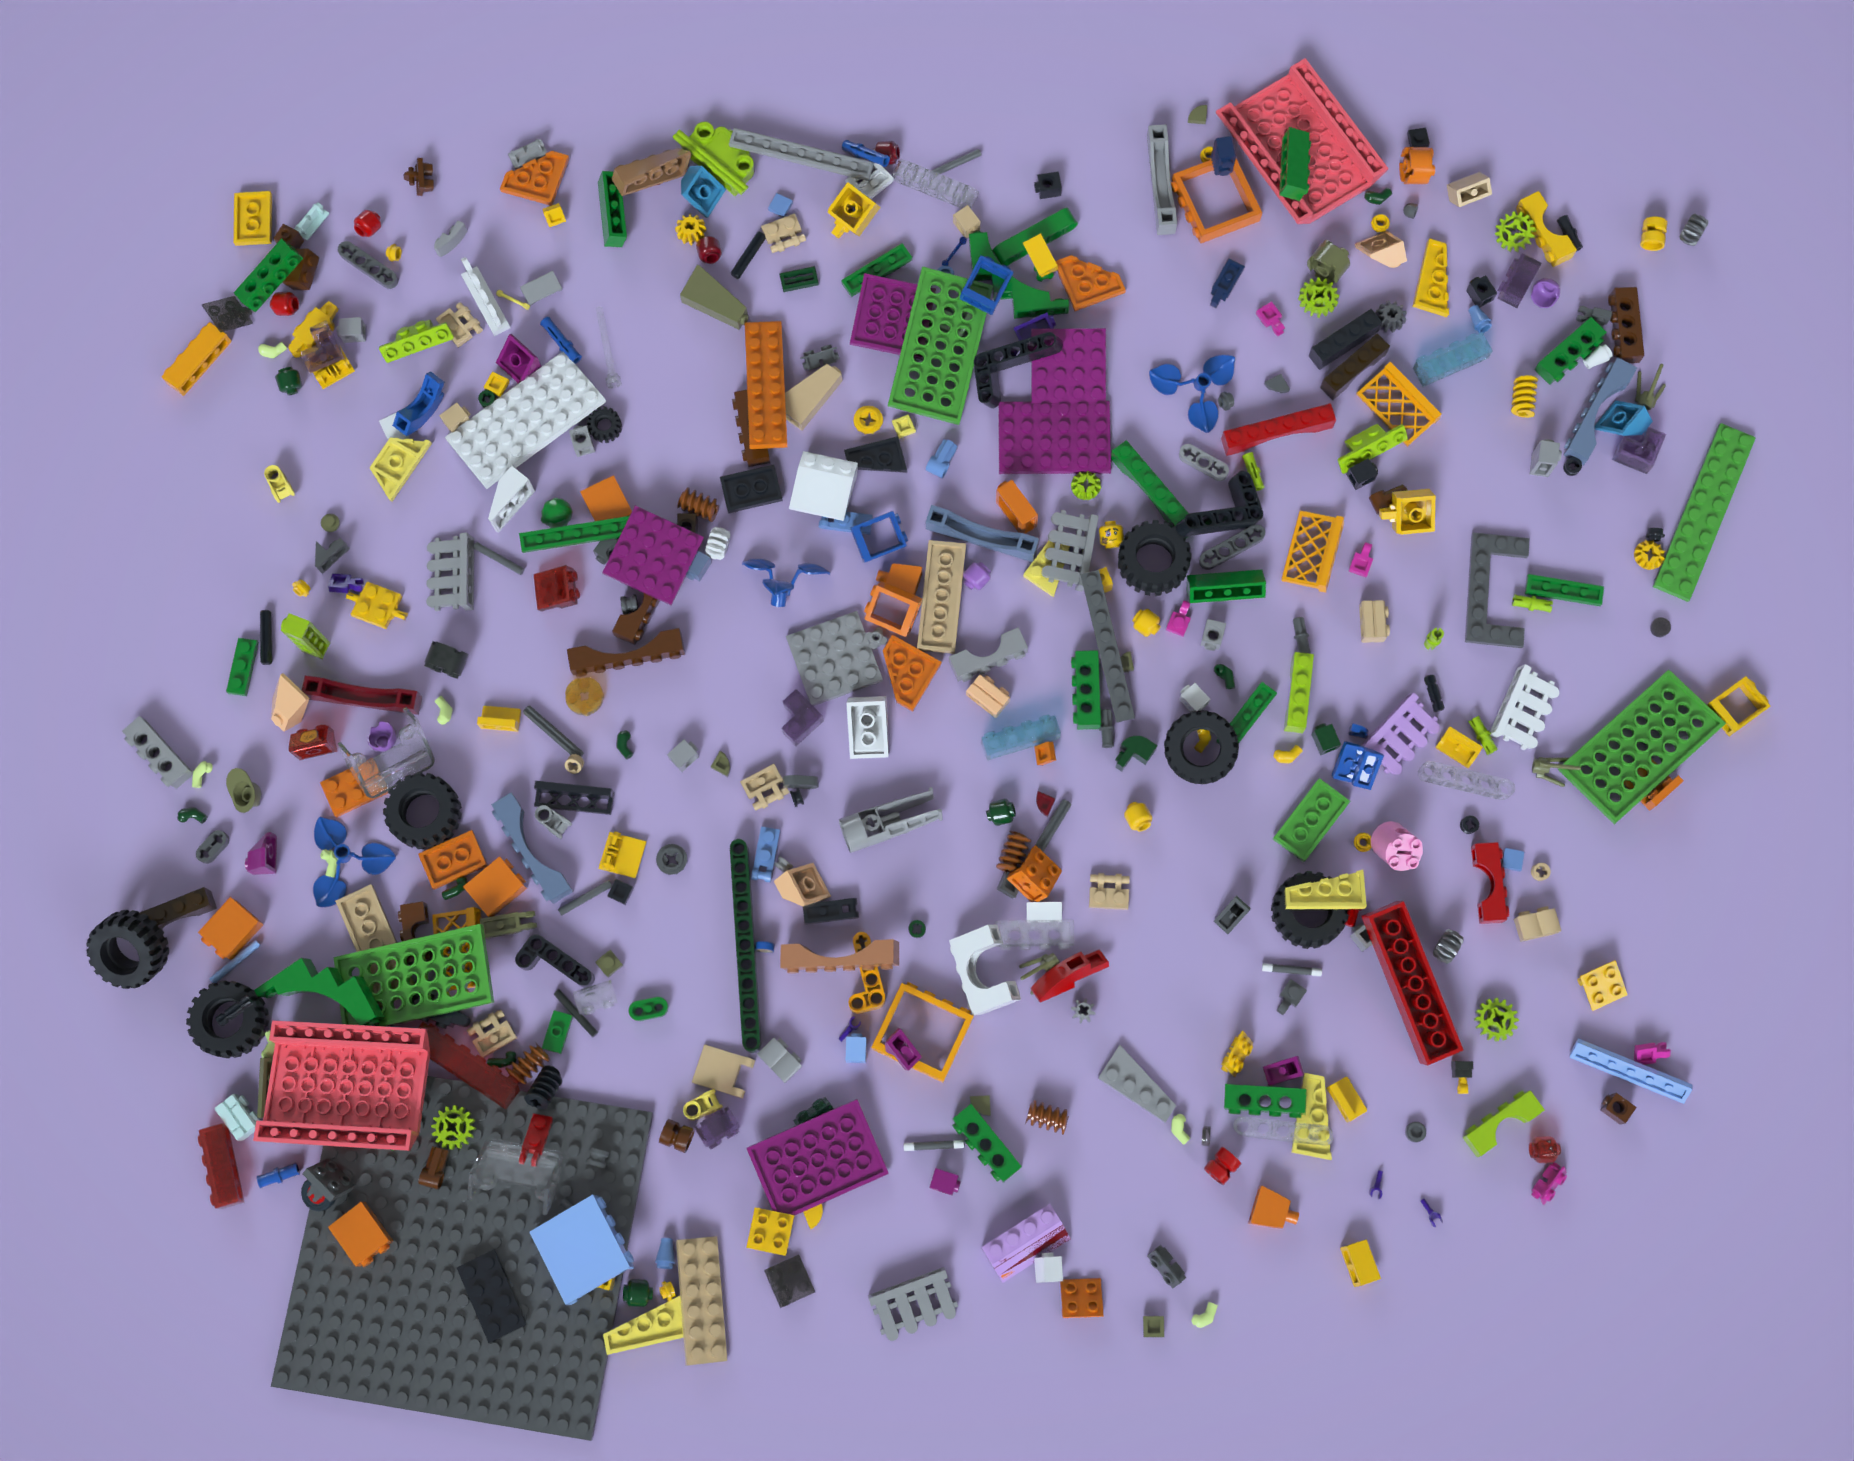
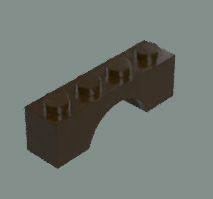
M1377 333L1326 376L1320 388L1334 400L1347 389L1361 372L1370 366H1374L1386 356L1390 345Z
M202 887L142 911L139 914L142 915L144 913L148 915L150 920H155L158 923L157 926L163 929L166 925L176 920L203 915L217 909L212 892Z

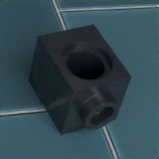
M1059 171L1037 175L1034 189L1035 193H1039L1040 199L1061 196L1062 186ZM1049 184L1051 187H1045L1044 185Z
M1486 275L1481 278L1476 277L1469 282L1470 284L1466 291L1474 304L1478 305L1479 308L1495 299L1497 291Z
M1368 458L1349 468L1346 475L1354 489L1357 490L1375 481L1378 469Z

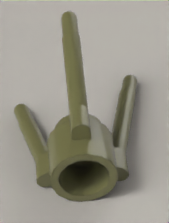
M1662 363L1659 365L1650 390L1644 391L1643 394H1641L1642 373L1641 371L1638 372L1637 391L1634 401L1638 402L1637 405L1645 406L1646 410H1651L1655 407L1656 401L1666 387V384H1663L1654 397L1653 392L1663 368Z
M1566 757L1534 758L1532 773H1536V778H1542L1564 787V783L1544 774L1549 773L1550 767L1581 770V767L1550 763L1566 762L1569 759Z
M1051 953L1050 955L1045 954L1042 957L1020 964V968L1039 962L1041 964L1021 976L1020 979L1024 980L1042 969L1048 972L1060 962L1056 955Z

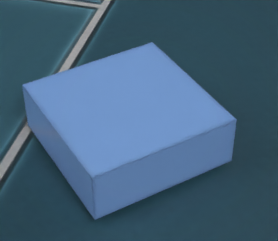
M776 193L768 210L784 218L791 208L793 200Z
M1504 848L1501 867L1519 872L1522 871L1525 852Z

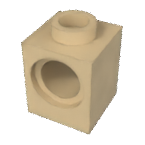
M968 205L953 214V223L965 239L969 237V234L980 231L981 221Z
M455 403L439 416L450 432L453 433L459 426L470 420L469 416L471 414L465 406L461 408L458 403Z

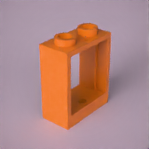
M1013 480L1002 482L997 487L998 489H996V503L1017 532L1027 534L1037 527L1038 514Z
M881 581L877 586L874 585L870 595L873 597L871 602H868L865 607V620L906 637L911 632L923 598ZM881 592L910 604L902 626L873 614Z

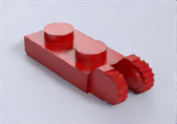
M533 1113L522 1145L519 1164L524 1165L528 1153L533 1154L531 1166H537L540 1155L544 1151L553 1123V1117Z

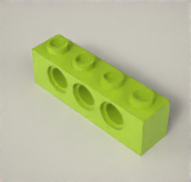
M289 613L287 618H284L281 623V631L302 652L323 660L330 642L310 621Z

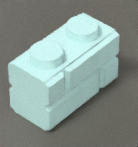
M232 1094L215 1107V1111L236 1140L244 1141L255 1132L256 1121H260V1118H257L256 1112H251L248 1109L249 1102L243 1095Z

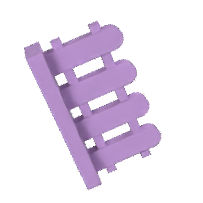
M1414 692L1408 694L1361 744V746L1384 755L1381 764L1385 767L1383 771L1386 774L1389 772L1392 775L1400 774L1402 766L1398 762L1401 759L1407 762L1413 760L1415 754L1411 748L1414 745L1418 748L1425 747L1427 739L1423 735L1426 732L1436 734L1440 730V726L1436 722L1438 718L1435 716L1431 718L1422 709L1424 705L1421 702L1419 704L1416 703L1419 697ZM1407 711L1409 714L1405 718L1403 715ZM1412 718L1423 727L1420 731L1409 722ZM1393 725L1396 726L1394 731L1391 730ZM1400 731L1410 740L1407 745L1397 736ZM1382 738L1384 741L1380 745L1378 742ZM1387 745L1398 754L1395 758L1384 749Z

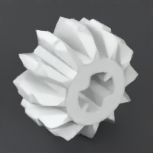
M714 527L711 530L705 549L707 556L719 560L725 557L730 542V531L721 527Z

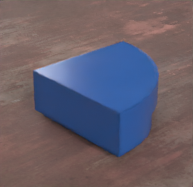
M1352 723L1348 734L1366 739L1369 731L1363 726Z

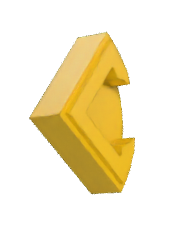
M822 1204L803 1212L810 1230L816 1227L822 1218Z

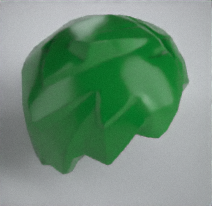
M553 498L545 502L541 511V522L550 528L567 526L572 518V507L562 498Z

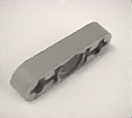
M1185 444L1180 448L1179 458L1182 462L1216 481H1223L1227 478L1229 468L1222 461L1191 444ZM1191 451L1190 455L1184 456L1185 452ZM1197 454L1198 456L1196 458V461L1194 462L1193 459ZM1205 458L1209 461V465L1202 467L1198 461ZM1212 463H1214V468H1212V471H1210ZM1220 468H1222V469H1223V473H1221L1220 475H1218V474H1217V470H1219Z

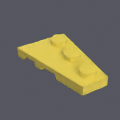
M1048 541L1025 571L1023 577L1054 597L1059 581L1048 582L1049 578H1045L1041 574L1043 567L1051 566L1052 563L1051 560L1045 558L1044 554L1048 548H1054L1055 543ZM1060 544V550L1069 551L1070 546ZM1057 562L1056 567L1063 569L1065 563Z

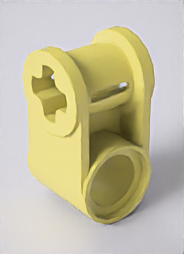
M276 465L268 466L264 471V475L275 500L280 503L282 499L290 495L295 496L292 486L281 469ZM279 473L277 478L271 479L273 474Z
M715 1089L703 1093L684 1105L683 1112L687 1119L695 1121L723 1108L716 1098ZM690 1106L698 1107V1113L695 1116L688 1115L687 1110Z

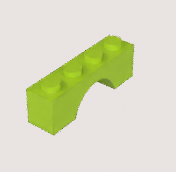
M1294 652L1292 656L1290 693L1285 714L1284 731L1303 734L1306 729L1314 654Z
M1521 1090L1513 1096L1515 1100L1508 1104L1506 1101L1498 1106L1497 1113L1494 1115L1489 1113L1481 1119L1483 1123L1476 1127L1474 1124L1465 1130L1467 1134L1462 1138L1476 1157L1484 1155L1497 1145L1496 1129L1505 1118H1516L1526 1123L1545 1111L1531 1090L1525 1093Z

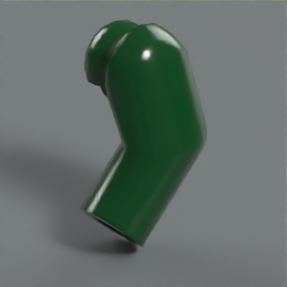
M195 807L181 809L178 812L177 819L179 822L184 823L189 818H194L203 824L208 816Z

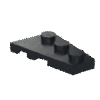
M898 436L844 450L846 460L858 463V470L907 473Z

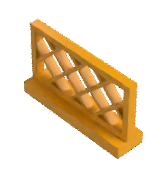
M1391 362L1356 393L1390 430L1399 426L1390 423V415L1401 416V424H1403V416H1414V426L1404 425L1405 429H1414V435L1409 440L1403 442L1407 447L1431 425L1440 420L1442 415ZM1385 375L1389 380V386H1378V380ZM1367 389H1375V399H1367L1363 393ZM1378 390H1389L1388 399H1377ZM1391 390H1399L1402 393V400L1391 399ZM1377 402L1388 403V412H1380L1377 409ZM1390 403H1402L1401 412H1390ZM1404 403H1412L1415 406V412H1403ZM1417 416H1424L1429 421L1425 426H1416Z
M1299 511L1282 581L1317 588L1320 592H1327L1344 527V517L1336 516L1335 518ZM1302 517L1311 518L1313 524L1304 528L1301 523ZM1324 521L1332 522L1331 527L1324 532L1318 525ZM1316 526L1320 534L1311 538L1307 531ZM1305 533L1309 540L1300 545L1297 537ZM1323 537L1326 545L1318 549L1314 541ZM1312 544L1316 551L1307 556L1302 548ZM1300 550L1304 558L1295 562L1292 555ZM1319 554L1322 561L1314 566L1310 558ZM1307 560L1311 569L1302 573L1298 565ZM1294 567L1300 574L1295 578L1287 577L1288 571ZM1314 571L1317 575L1316 583L1307 581L1305 576Z
M470 907L466 908V910L432 914L433 934H438L439 931L441 933L446 932L452 925L460 929L480 924V919H482L481 910ZM460 915H466V922L462 927L455 923ZM439 918H446L450 921L444 930L439 927ZM468 942L462 947V951L465 953L470 949ZM446 947L444 949V956H450V954L448 953L450 947ZM471 962L465 965V971L469 973L473 968ZM449 966L446 970V974H448L450 977L452 976V974L449 972V970L453 966ZM471 981L467 988H473L476 985ZM451 986L449 991L457 990L456 986Z

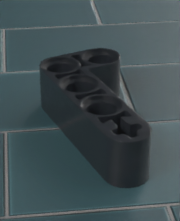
M540 935L530 936L515 957L516 964L525 971L532 970L538 961L543 959L583 988L591 987L595 981L594 974ZM537 940H541V947L539 949H534V942ZM552 951H557L558 953L555 960H549V954ZM529 956L530 962L527 965H522V958ZM568 962L573 963L571 971L564 970V966ZM578 971L587 976L588 980L582 981V978L577 975Z

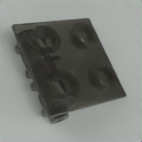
M235 296L202 304V307L220 333L253 324L249 317L252 315V310L242 307Z
M799 1255L764 1270L780 1308L815 1293Z

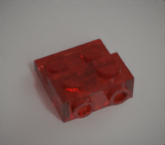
M564 565L533 574L537 610L542 612L556 607L562 609L578 604L577 599L580 598V592L576 588L575 581L578 580V574L574 568Z

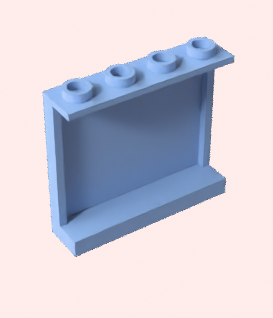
M597 1195L587 1197L530 1231L565 1305L576 1303L578 1298L627 1269L635 1268L632 1263L634 1262L630 1251H626L623 1246L625 1243L624 1238L620 1233L616 1232L614 1228L616 1223L613 1217L608 1215L605 1210L607 1207L605 1201Z

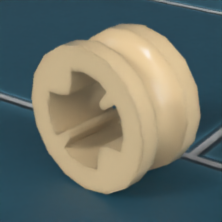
M577 754L570 755L565 762L566 770L572 774L579 773L584 766L583 758Z
M1538 863L1531 869V875L1537 881H1543L1551 874L1549 866L1545 863ZM1540 867H1542V871L1545 872L1544 875H1541L1542 877H1540L1539 873L1536 872V870L1540 869Z

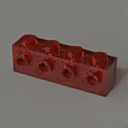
M221 1123L200 1129L198 1143L203 1149L202 1163L207 1168L206 1182L211 1187L210 1201L215 1209H224L245 1203L228 1127Z

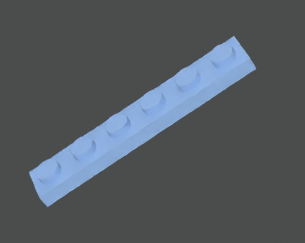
M1579 1038L1570 1052V1058L1683 1104L1693 1089V1085Z

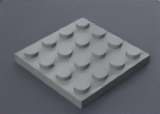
M857 611L786 636L811 707L883 681Z

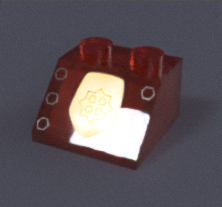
M318 725L312 730H297L296 733L290 735L289 752L299 760L337 752L334 730L327 725Z

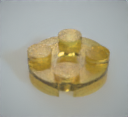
M590 677L574 679L565 691L568 707L578 715L590 716L601 707L604 700V693L600 684ZM581 693H589L587 700H580L582 698L580 696Z

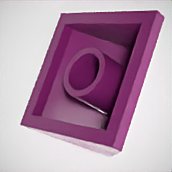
M509 334L496 363L519 384L542 366L536 355L515 336Z

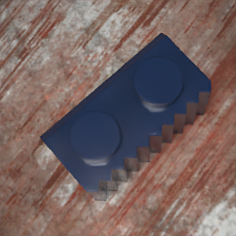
M1232 136L1215 139L1211 154L1215 175L1226 176L1233 171L1237 156Z

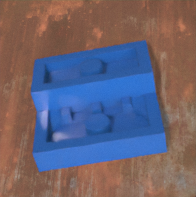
M1344 741L1331 776L1334 779L1350 782L1353 786L1371 790L1384 755L1367 747Z

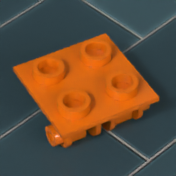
M1101 1278L1063 1279V1281H1060L1063 1318L1104 1317Z

